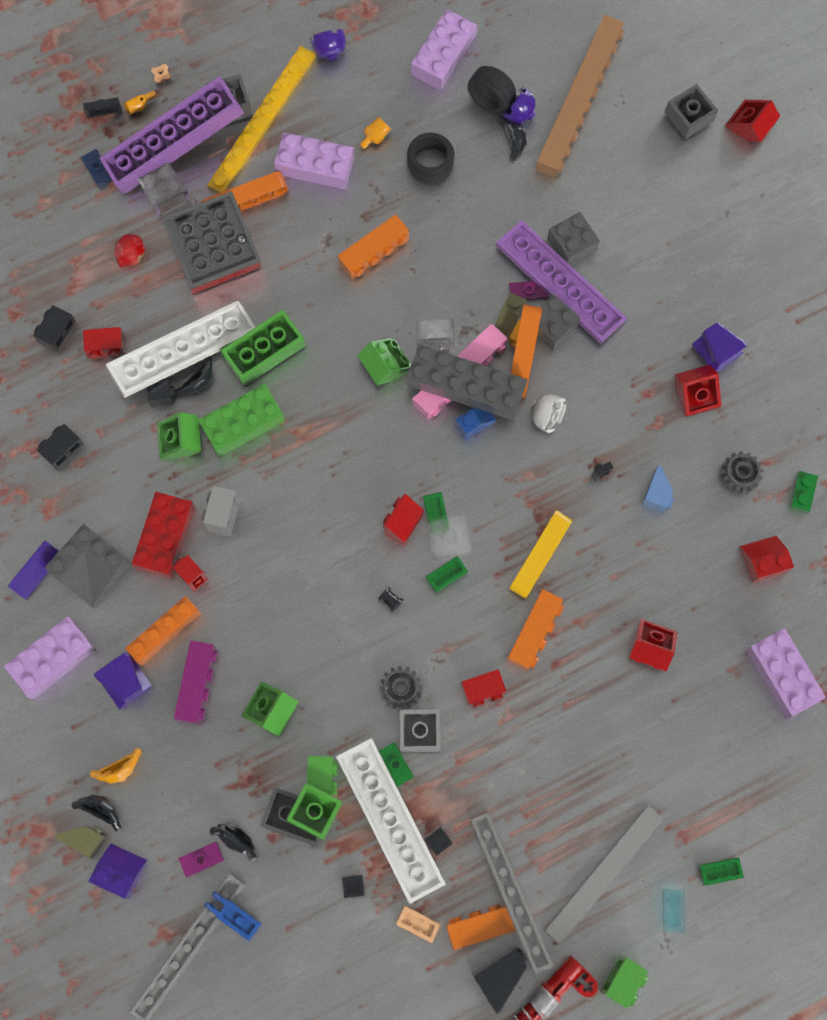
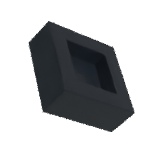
M610 461L606 464L601 462L594 467L591 476L596 482L610 474L614 467Z
M441 827L425 838V841L436 856L453 844Z
M363 875L342 877L344 898L365 896Z

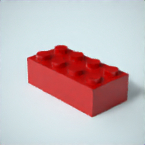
M155 491L131 563L135 569L170 579L173 578L175 572L173 567L179 559L195 510V505L192 501Z

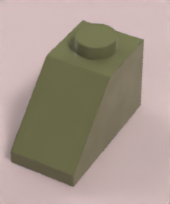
M512 293L509 294L495 324V327L508 339L521 318L523 305L527 302V300Z
M92 825L91 827L83 826L57 833L55 838L86 857L94 858L106 836L101 834L103 832L102 829Z

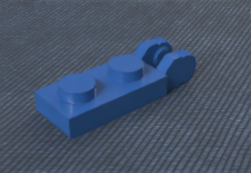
M214 891L212 893L213 898L224 905L218 910L213 904L206 901L204 906L214 913L216 918L249 941L261 923L231 900L225 899Z

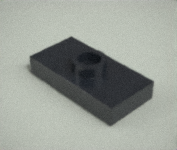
M118 97L83 103V109L87 118L123 112Z

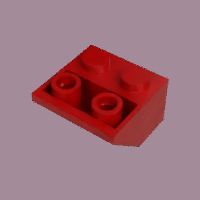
M405 493L402 498L398 497L396 499L392 514L388 513L383 520L384 535L403 546L424 515V509Z

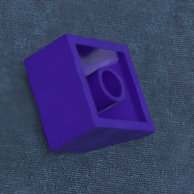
M110 844L97 862L88 882L124 899H130L148 860L114 844Z

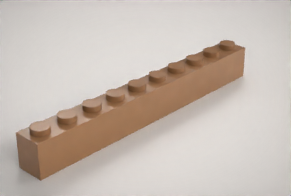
M607 15L603 16L538 158L537 171L556 178L558 172H562L565 165L563 160L565 157H569L572 149L570 144L571 142L575 143L579 132L576 131L578 127L582 128L585 121L583 116L591 108V98L595 99L599 89L597 85L602 83L605 73H603L604 69L609 68L612 61L610 56L611 54L615 55L618 48L616 43L618 40L621 41L625 30L622 29L623 21Z

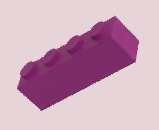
M190 640L174 714L176 721L200 725V721H203L205 718L206 709L203 708L204 702L209 699L210 689H207L208 683L213 679L214 670H212V664L216 662L218 650H216L213 644Z

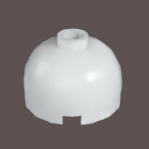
M546 394L535 400L531 406L532 420L536 427L547 433L553 432L555 430L553 426L556 421L560 424L564 416L566 404L563 402L566 400L552 394Z

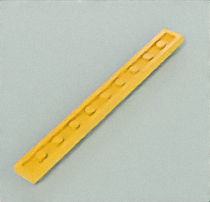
M299 46L207 184L208 189L217 194L229 189L315 59L314 52Z

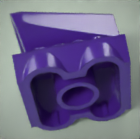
M719 322L707 328L692 343L696 354L706 361V365L710 364L717 372L738 359L744 353L742 349L748 346L746 342Z
M127 652L121 654L94 674V677L104 686L119 710L134 702L152 687L133 657Z

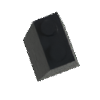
M510 947L472 973L496 1014L502 1010L527 968L525 961L528 959L520 948Z

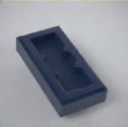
M95 149L81 156V159L96 185L100 188L113 180L100 160L101 155Z

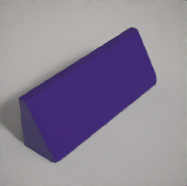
M43 541L9 583L8 587L26 600L49 572L45 567L59 550L47 541Z

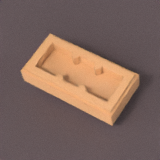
M405 905L395 923L430 943L433 942L441 925Z

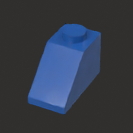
M472 408L455 419V427L466 441L495 422L496 418L492 413Z

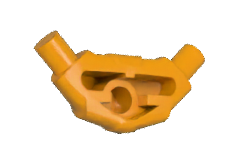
M135 748L131 755H127L100 770H92L90 777L110 784L123 782L133 773V769L142 751L139 748Z

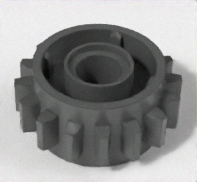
M740 451L738 455L734 452L731 458L727 457L725 459L726 463H723L721 466L724 470L720 475L724 476L722 481L728 484L727 488L731 487L734 489V492L741 490V493H744L746 489L751 492L753 487L759 485L758 481L763 479L760 474L764 472V469H760L762 463L756 460V456L752 457L750 452L743 454ZM738 469H743L746 475L739 474Z
M399 666L398 670L392 667L390 674L384 673L386 679L380 680L384 686L379 687V690L385 692L381 697L387 698V705L392 703L393 709L400 706L401 710H403L404 705L411 708L412 701L414 703L418 702L415 697L422 695L418 689H422L423 686L418 684L421 678H415L416 671L411 673L409 672V667L402 670V667ZM404 683L407 689L405 692L399 693L395 689L396 685Z

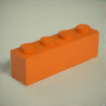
M395 214L337 255L338 264L351 279L355 276L359 277L366 268L376 265L384 255H390L398 245H404L409 238V229Z
M542 589L507 659L508 662L526 671L530 667L534 669L539 659L536 657L538 650L543 651L547 640L544 638L547 632L551 634L556 624L553 620L556 615L560 616L564 608L561 605L564 599Z
M184 596L125 649L139 665L143 666L199 617L201 613Z
M500 904L488 907L489 911L482 914L478 910L469 913V918L463 920L461 916L450 919V924H447L446 927L453 950L516 931L506 906L500 907Z

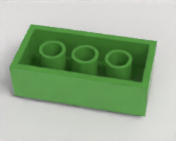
M282 309L220 351L225 362L245 387L305 347V340Z
M263 384L203 416L198 421L218 457H221L285 422V419L266 384Z

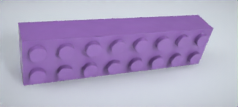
M219 76L100 157V160L116 187L126 194L244 114V111L224 80Z

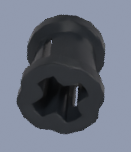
M388 587L379 596L378 600L383 601L393 613L402 604L404 599L396 596L391 591L392 589Z

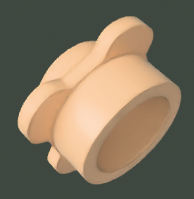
M166 64L151 69L156 83H165L171 78Z

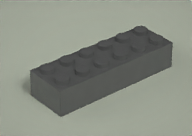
M419 344L406 378V386L514 421L528 379Z

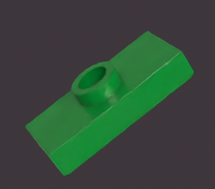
M442 492L424 495L423 501L430 533L449 530Z
M456 556L425 578L435 593H438L467 574L468 570L460 558Z
M395 742L378 751L396 787L414 778Z
M739 857L698 865L703 886L744 878Z

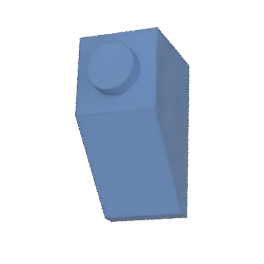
M657 466L642 505L664 513L667 508H671L674 498L671 497L673 489L661 466Z

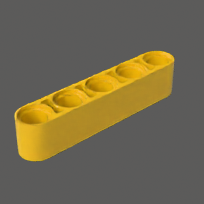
M556 510L509 588L510 590L525 599L528 597L573 519Z

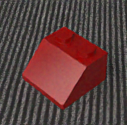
M745 99L725 126L746 141L761 142L780 118V114L772 100Z
M710 364L674 374L676 391L686 416L722 406L719 374Z
M777 536L740 546L752 583L787 573L795 568L788 549Z
M640 619L629 658L638 663H644L655 669L667 672L675 654L678 632Z

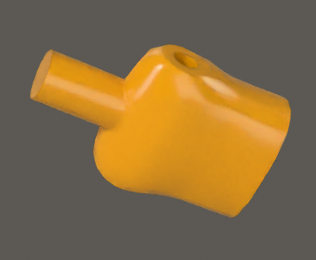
M154 91L145 95H137L123 103L125 110L129 115L142 112L146 102L156 98L157 95Z
M377 117L364 129L366 138L360 145L365 149L371 142L379 144L391 131V128Z

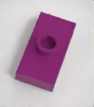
M534 281L509 283V293L515 294L527 301L542 300L548 297L547 293Z
M217 841L178 858L185 877H189L224 861Z

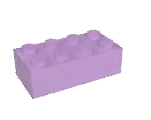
M446 9L411 62V75L442 91L475 40L477 24Z
M283 132L274 163L275 171H280L286 177L346 190L354 161V147Z
M67 616L4 667L25 695L34 700L93 653L96 648L77 624Z
M785 628L746 649L786 719L826 698Z

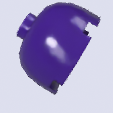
M337 29V33H332L331 30L324 31L310 38L315 54L320 58H327V61L338 59L337 56L342 54L346 47V37L342 29Z
M525 87L520 88V95H516L510 106L505 110L506 114H503V117L508 121L522 124L527 119L531 121L536 114L534 110L536 99Z

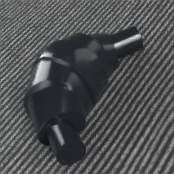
M499 116L497 123L504 126L503 129L512 150L509 157L512 160H516L518 154L522 153L527 144L526 130L520 123L511 122Z
M210 356L204 359V363L199 366L181 387L175 389L177 396L199 392L209 386L213 376V364Z
M90 795L72 802L73 809L81 808V810L105 821L107 824H111L115 831L122 828L118 821L119 817L115 806L107 797Z
M230 823L218 824L217 827L210 828V834L218 835L226 847L247 855L250 862L257 860L251 838L242 828Z

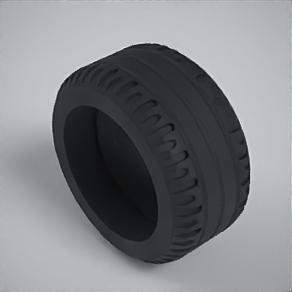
M493 66L479 67L470 78L467 86L473 101L484 110L492 113H502L507 110L516 96V88L510 77Z
M429 132L420 134L411 141L407 150V166L415 178L422 182L435 183L446 178L452 171L454 149L451 142L445 136ZM433 148L441 151L446 159L439 166L426 167L421 165L415 157L420 151Z

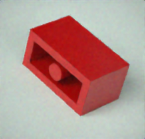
M121 327L83 330L84 352L87 357L99 359L101 356L119 357L125 354L124 333Z
M189 555L186 557L182 556L175 562L174 570L193 592L208 580L204 572Z
M499 669L461 681V687L468 706L473 705L474 708L484 705V701L492 699V702L504 698L503 694L507 692Z

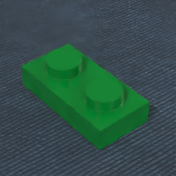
M803 471L797 473L790 508L807 513L811 511L818 479L817 475Z

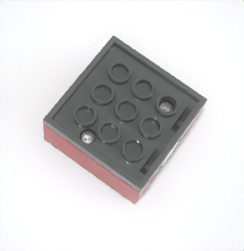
M232 191L162 218L192 294L261 268V260Z

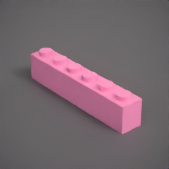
M491 323L458 357L489 366L497 353L501 354L505 351L508 338ZM421 390L412 398V405L429 419L431 416H437L442 410L441 407L445 403L449 404L452 400Z

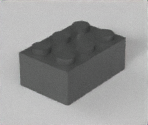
M274 787L260 827L319 847L322 839L286 821L299 796Z

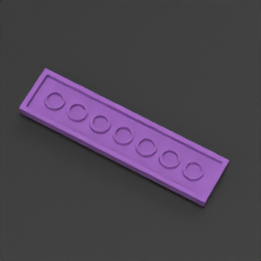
M522 220L496 242L495 246L549 296L554 293L581 318L579 324L600 344L627 320V317Z

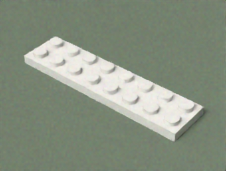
M236 301L107 363L106 369L125 398L219 352L254 329L255 325L240 302Z
M372 738L336 756L409 904L446 885Z

